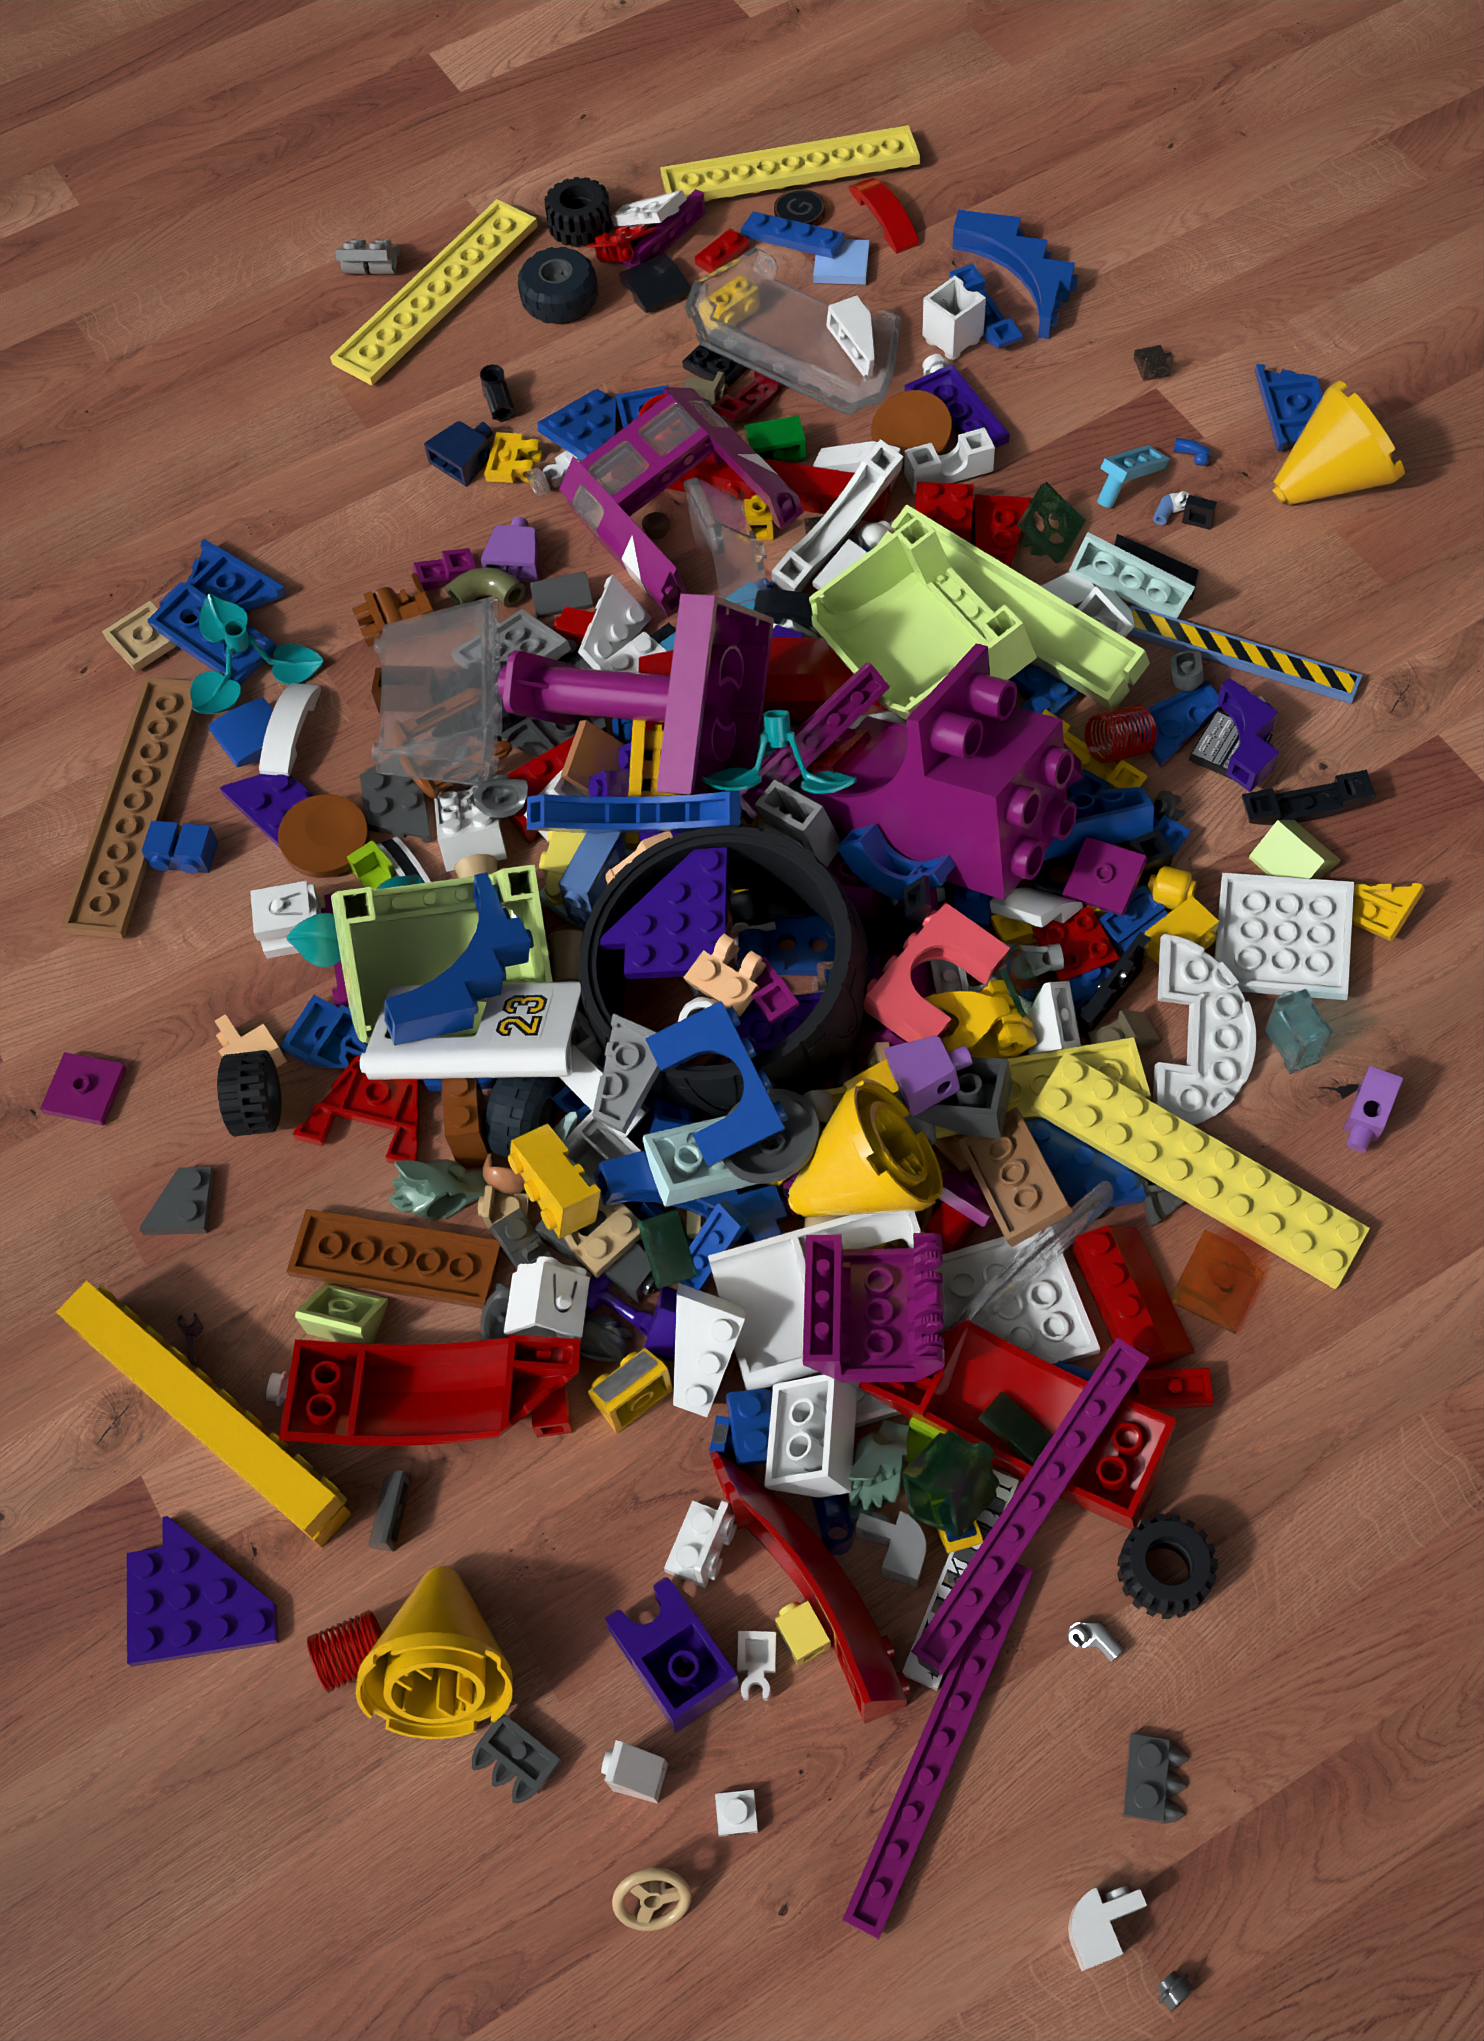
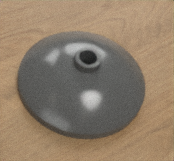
M786 1089L767 1090L772 1102L774 1103L779 1100L788 1116V1120L783 1122L786 1130L724 1160L725 1166L732 1174L751 1183H773L792 1176L809 1162L815 1153L821 1135V1125L814 1107L802 1095ZM738 1102V1103L729 1111V1113L726 1115V1117L729 1116V1115L738 1107V1105H739L740 1102ZM780 1145L778 1148L772 1150L773 1147Z

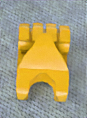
M990 980L988 986L982 989L980 993L972 991L944 992L924 998L952 1018L948 1028L952 1035L941 1038L947 1052L966 1046L970 1056L1009 1059L1017 1057L1037 1043L1036 1036L1031 1031L1033 1028L1032 1021L1028 1015H1025L1027 1014V1008L1023 1001L1019 1000L1020 996L1017 989L1006 980Z

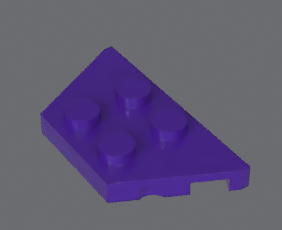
M260 774L220 787L222 794L278 847V830L285 814L296 803L314 796L291 774L289 777L283 774Z

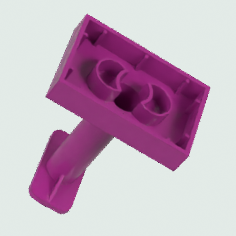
M680 594L671 675L583 669L526 651L513 650L508 657L507 665L499 673L498 692L503 699L504 708L508 713L559 725H572L576 715L665 723L656 791L674 795L726 792L704 783L702 776L707 778L718 771L728 768H745L750 770L756 764L758 753L756 746L759 744L774 618L715 595Z

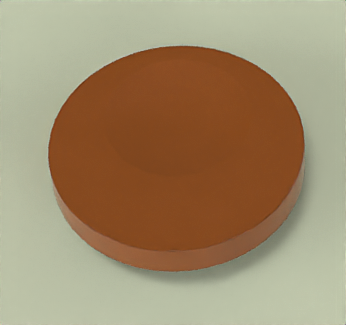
M921 390L904 391L887 399L877 410L871 426L872 441L879 442L881 439L888 445L900 448V454L903 456L902 470H904L905 450L932 443L937 455H943L951 442L953 434L952 420L946 405L937 396Z
M332 794L315 795L296 803L285 814L278 830L279 847L287 863L297 872L315 878L333 877L351 869L347 856L369 842V829L362 811L352 801Z

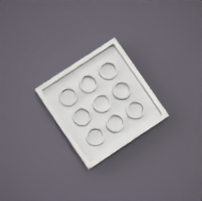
M1222 873L1218 915L1220 922L1217 928L1215 960L1217 962L1222 961L1239 981L1237 985L1241 992L1347 1000L1354 882Z

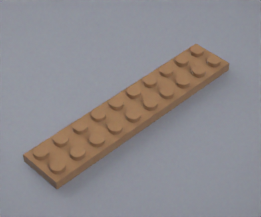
M144 677L61 924V929L65 934L115 939L125 938L148 866V862L141 852L151 820L162 821L196 715V711L192 708L190 687L193 681Z

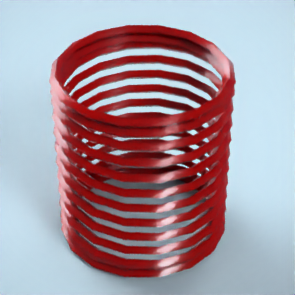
M1142 705L1129 706L1096 714L1089 718L1085 726V744L1093 759L1099 763H1108L1147 753L1152 750L1156 743V724L1151 713ZM1143 712H1144V713L1146 714V716L1148 717L1149 722H1150V725H1151V734H1152V736H1151L1150 744H1149V738H1150L1149 724H1148L1147 718L1145 717V715L1143 714ZM1139 713H1140V714L1142 715V717L1144 718L1145 723H1146V726H1147V735H1148V737H1147L1146 745H1145V739H1146L1145 725H1144L1143 719L1141 718V716L1139 715ZM1135 714H1136V715L1138 716V718L1140 719L1141 724H1142V727H1143V737H1144V738H1143L1142 746H1141V740H1142L1141 726H1140V723H1139L1137 717L1135 716ZM1131 715H1132V716L1134 717V719L1136 720V723H1137L1138 728H1139V744H1138V747H1137V741H1138L1137 728H1136L1135 722H1134L1133 718L1131 717ZM1128 718H1130V720L1132 721V724H1133V727H1134V730H1135V745H1134V743H1133V742H1134L1133 729H1132L1131 723H1130V721L1128 720ZM1100 721H1101V729H1100V731H1101V738H1102V741H1103V744H1104L1105 748L1107 749V751H1108L1111 755H1109V754L1105 751V749L1103 748L1102 743H1101V741H1100V736H1099V724H1100ZM1104 721H1105V728H1104V730H1105V737H1106L1107 743H1108L1109 747L1111 748L1112 752H1111L1110 749L1107 747L1106 742H1105V740H1104V735H1103V723H1104ZM1096 722H1097V730H1096V732H1097V739H1098V742H1099V745H1100L1101 749H1102L1103 752L1106 754V756L1101 752V750L1099 749L1098 744H1097V742H1096V737H1095V725H1096ZM1092 723H1093V731H1092L1093 740H1094V743H1095V746H1096L1097 750H1098L1099 753L1102 755V757L1097 753V751L1095 750L1094 745H1093V743H1092V738H1091V726H1092ZM1107 725H1108L1109 736H1110L1111 742H1112V744H1113V747L1111 746L1110 741H1109V739H1108ZM1128 725L1131 731V737L1129 735Z
M371 1610L362 1612L360 1617L355 1615L354 1619L349 1618L348 1621L344 1620L342 1623H337L336 1626L333 1625L331 1628H326L325 1631L321 1630L319 1634L314 1633L307 1637V1647L312 1665L320 1684L327 1693L333 1692L335 1687L339 1689L341 1685L345 1686L346 1681L349 1684L352 1682V1679L357 1681L362 1659L364 1661L371 1651V1647L373 1648L383 1634ZM351 1648H352L353 1653H354V1655H355L356 1661H355L354 1656H353V1654H352ZM345 1650H346V1652H347V1655H348V1657H349V1660H350V1663H351V1666H350V1664H349V1661H348V1659H347V1656H346V1653H345ZM339 1652H340L341 1657H342V1659H343V1662H344L346 1671H345L344 1666H343V1664H342V1661H341ZM333 1654H334L335 1659H336V1661H337V1664H338L340 1673H339V1671H338V1669H337V1666H336V1663H335Z

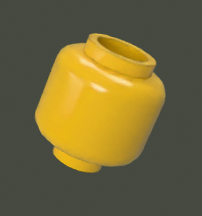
M1163 866L1157 875L1151 874L1147 888L1152 892L1154 901L1163 904L1167 909L1174 910L1189 897H1194L1197 881L1192 880V874L1188 870Z

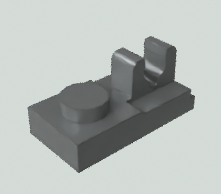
M518 1208L490 1227L491 1232L516 1269L520 1264L536 1263L538 1257H552L521 1208Z

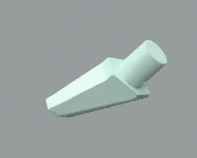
M569 1112L553 1129L562 1142L576 1127V1112Z

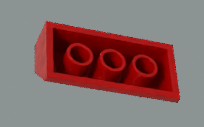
M1106 1225L1075 1236L1072 1248L1073 1256L1113 1343L1118 1337L1149 1357V1361L1143 1370H1148L1194 1353L1189 1338L1136 1227Z

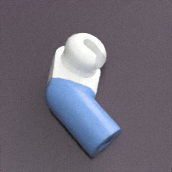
M1181 491L1164 496L1156 509L1153 521L1158 525L1166 524L1170 514L1185 509V504L1190 494L1186 491Z

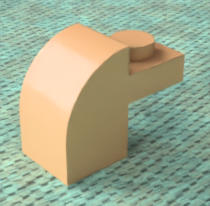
M226 1014L215 1020L216 1025L221 1031L216 1034L217 1039L223 1046L218 1051L221 1057L226 1054L266 1050L271 1055L276 1068L287 1062L264 1024L240 1037Z

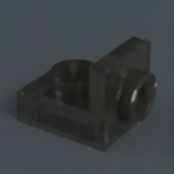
M1161 345L1134 351L1133 358L1143 381L1170 376L1173 356L1171 352L1164 353Z

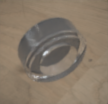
M538 467L527 472L530 486L537 496L542 497L550 493L549 484Z

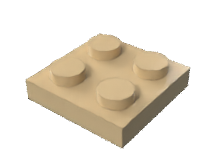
M148 601L102 631L105 639L135 672H138L177 646L158 633L148 623L147 619L158 610L151 601Z

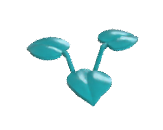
M208 594L200 612L199 627L201 634L206 640L212 643L226 642V673L223 676L216 671H207L194 679L190 687L192 708L194 711L202 714H218L229 710L237 703L241 695V687L238 682L230 680L232 653L244 652L249 644L257 650L268 664L274 665L272 668L274 678L285 685L306 682L321 668L324 662L323 658L315 651L297 644L278 646L274 650V659L270 658L255 641V637L248 635V616L244 609L232 602Z
M771 710L764 713L765 733L761 734V742L756 746L758 756L754 768L750 770L745 768H728L718 771L707 778L702 776L704 783L720 790L741 791L752 788L762 781L761 776L757 774L760 773L764 754L770 755L777 748L787 746L789 741L802 776L805 779L801 782L803 790L815 794H826L842 790L857 782L856 777L853 778L837 772L821 771L813 775L807 771L795 740V732L791 731L790 713L787 710Z
M417 874L399 876L386 880L378 889L421 884L424 882ZM320 913L299 922L286 937L287 941L300 955L314 966L326 968L335 965L341 960L334 914Z

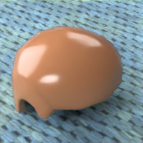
M493 1152L488 1153L483 1166V1177L486 1183L492 1185L495 1191L502 1194H518L524 1191V1183L526 1182L520 1173H514L508 1158Z

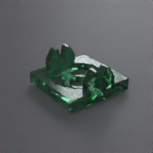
M1048 482L1040 485L1017 526L1026 534L1023 538L1022 546L1033 547L1030 551L1031 555L1042 556L1046 553L1057 564L1065 558L1086 520ZM1035 512L1043 518L1044 529L1042 532L1036 527ZM1050 514H1052L1050 517L1051 520H1058V529H1055L1050 525ZM1052 533H1058L1064 540L1061 543L1054 544L1049 538Z

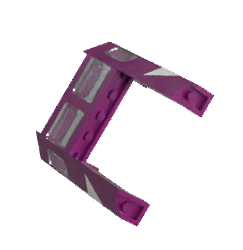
M663 387L666 397L656 402L653 407L634 419L628 426L612 436L594 452L588 454L581 462H578L573 456L559 489L566 497L573 513L667 617L679 609L680 594H688L677 568L637 526L630 516L712 454L718 465L725 461L769 506L774 523L781 530L804 513L798 495L693 388Z

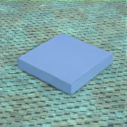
M845 239L833 259L815 255L813 283L866 285L869 240Z

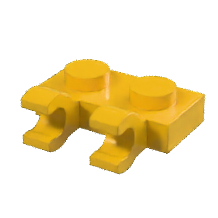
M496 432L484 473L486 481L513 483L515 477H518L524 482H535L537 471H532L534 462L541 461L543 454L542 450H538L540 440H524L522 433ZM524 456L528 460L520 461V457Z

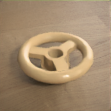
M654 1867L644 1868L630 1874L617 1886L612 1898L613 1911L619 1921L632 1929L640 1931L660 1930L673 1925L684 1916L691 1903V1889L687 1881L672 1870ZM666 1882L675 1887L667 1889ZM628 1892H631L640 1899L641 1908L637 1916L629 1913L624 1906V1899ZM679 1900L670 1912L651 1918L654 1910L659 1909L664 1903Z

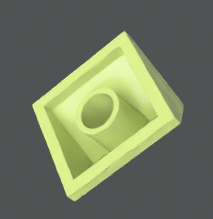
M1277 820L1249 856V859L1267 875L1277 877L1320 879L1340 863V859L1295 820Z
M324 1283L296 1310L295 1318L305 1332L310 1335L343 1343L374 1344L388 1306V1298Z

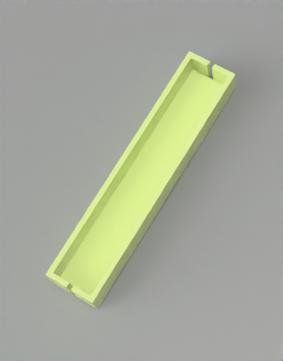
M906 504L891 525L894 532L919 514L936 531L951 568L986 605L995 612L1006 604L1023 622L1037 657L1032 662L1108 710L1113 711L1117 709L1130 691L1127 684L1130 683L1134 686L1150 664L1144 649ZM887 531L878 544L884 541L892 533Z

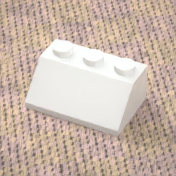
M827 1375L773 1384L764 1487L770 1490L818 1498L851 1493L852 1480L848 1478L853 1467L857 1402L856 1388L848 1382L842 1383Z

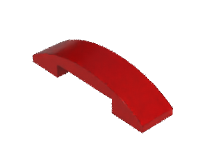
M870 178L849 186V191L859 205L866 204L883 227L884 239L896 254L919 246V239L908 215L896 196L883 182L876 178Z

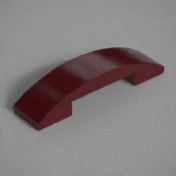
M768 360L755 370L752 383L734 397L727 394L712 405L711 411L737 422L752 419L775 399L789 379L792 369Z

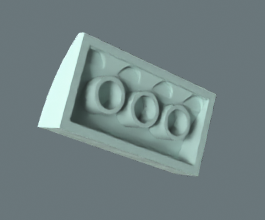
M1089 532L1086 534L1069 569L1070 572L1099 587L1114 591L1119 597L1140 608L1173 618L1179 616L1195 588Z
M726 1116L644 1135L643 1142L650 1169L665 1207L759 1184L747 1182L736 1177L728 1170L723 1161L708 1167L692 1134L724 1119ZM780 1145L773 1147L772 1150L778 1148Z

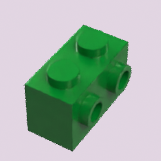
M799 415L744 425L745 442L761 458L789 463L806 460V439Z

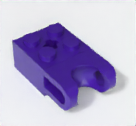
M664 1577L653 1585L655 1598L660 1606V1613L653 1622L645 1625L633 1623L622 1610L613 1611L605 1617V1621L613 1639L676 1733L738 1690L739 1687L737 1674L668 1577ZM684 1669L687 1673L691 1672V1675L679 1677V1671Z

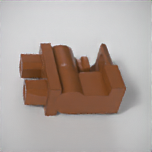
M417 573L411 575L416 588L413 596H409L405 589L400 590V593L397 594L392 588L383 587L376 590L373 594L372 591L364 593L366 602L352 608L359 626L372 621L375 622L360 629L368 647L383 642L386 649L393 647L394 643H400L440 628Z

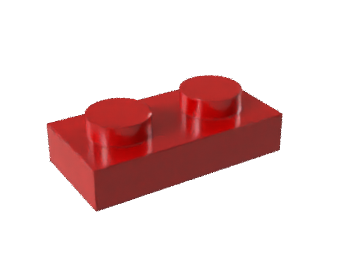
M729 228L695 256V265L715 276L750 248L749 239Z

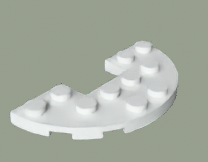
M1164 934L1160 938L1158 1001L1189 1005L1187 1066L1162 1062L1154 1065L1153 1103L1194 1126L1225 1109L1235 1099L1234 1097L1247 1081L1255 1057L1256 1027L1249 1001H1245L1237 985L1239 981L1222 961L1217 962L1213 957L1204 952L1205 948L1178 936Z

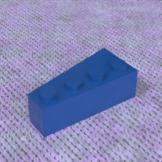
M1144 787L1103 789L1100 791V795H1090L1084 793V791L1071 792V797H1067V801L1074 802L1077 808L1073 829L1066 839L1059 840L1055 838L1045 850L1043 861L1080 852L1086 837L1112 845L1152 832L1154 805Z

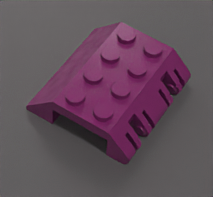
M913 1233L914 1248L843 1250L842 1234L806 1235L803 1365L842 1383L917 1382L943 1369L945 1366L944 1339L941 1335L934 1334L944 1326L943 1275L940 1271L935 1270L943 1263L942 1237L936 1233Z

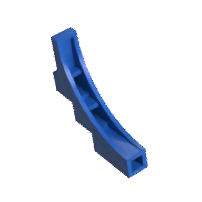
M958 210L953 228V249L971 252L991 259L1007 268L1019 278L1031 293L1037 306L1039 316L1038 338L1049 339L1051 328L1057 327L1059 311L1055 310L1061 309L1062 301H1069L1071 291L1076 292L1078 275L1074 274L1075 262L1052 260L1051 252L1047 251L1048 240L1024 237V229H1020L1021 217Z
M726 791L696 795L653 797H592L548 794L527 797V830L587 834L604 832L644 834L660 831L683 833L689 830L695 831V829L703 827L740 826L742 812L740 792Z
M487 872L474 875L473 898L478 912V925L464 953L450 968L434 980L409 992L385 998L384 1020L394 1046L473 1029L474 1014H478L477 1000L501 995L502 981L506 980L505 967L529 961V951L534 946L530 929H525L520 917L510 919L508 909L501 906L498 886L496 884L492 885Z
M645 1150L602 1161L593 1173L597 1187L601 1190L600 1195L604 1206L624 1202H657L663 1204ZM775 1184L738 1194V1189L671 1205L684 1208L708 1219L717 1203L727 1199L749 1223L738 1240L742 1245L784 1234L778 1226L787 1217L786 1201L778 1193Z

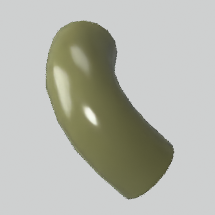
M490 567L468 570L445 586L450 599L461 609H464L479 597L484 596L496 598L505 607H514L522 600L526 591L525 585L515 576L502 569Z

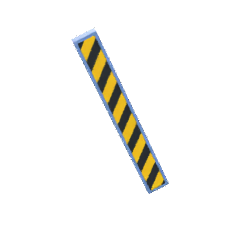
M1134 605L1130 607L1135 626L1128 633L1129 636L1177 651L1197 650L1201 653L1203 659L1352 704L1362 677L1361 674L1154 611Z

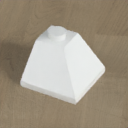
M1095 586L1077 608L1124 638L1135 626L1132 610L1114 591Z

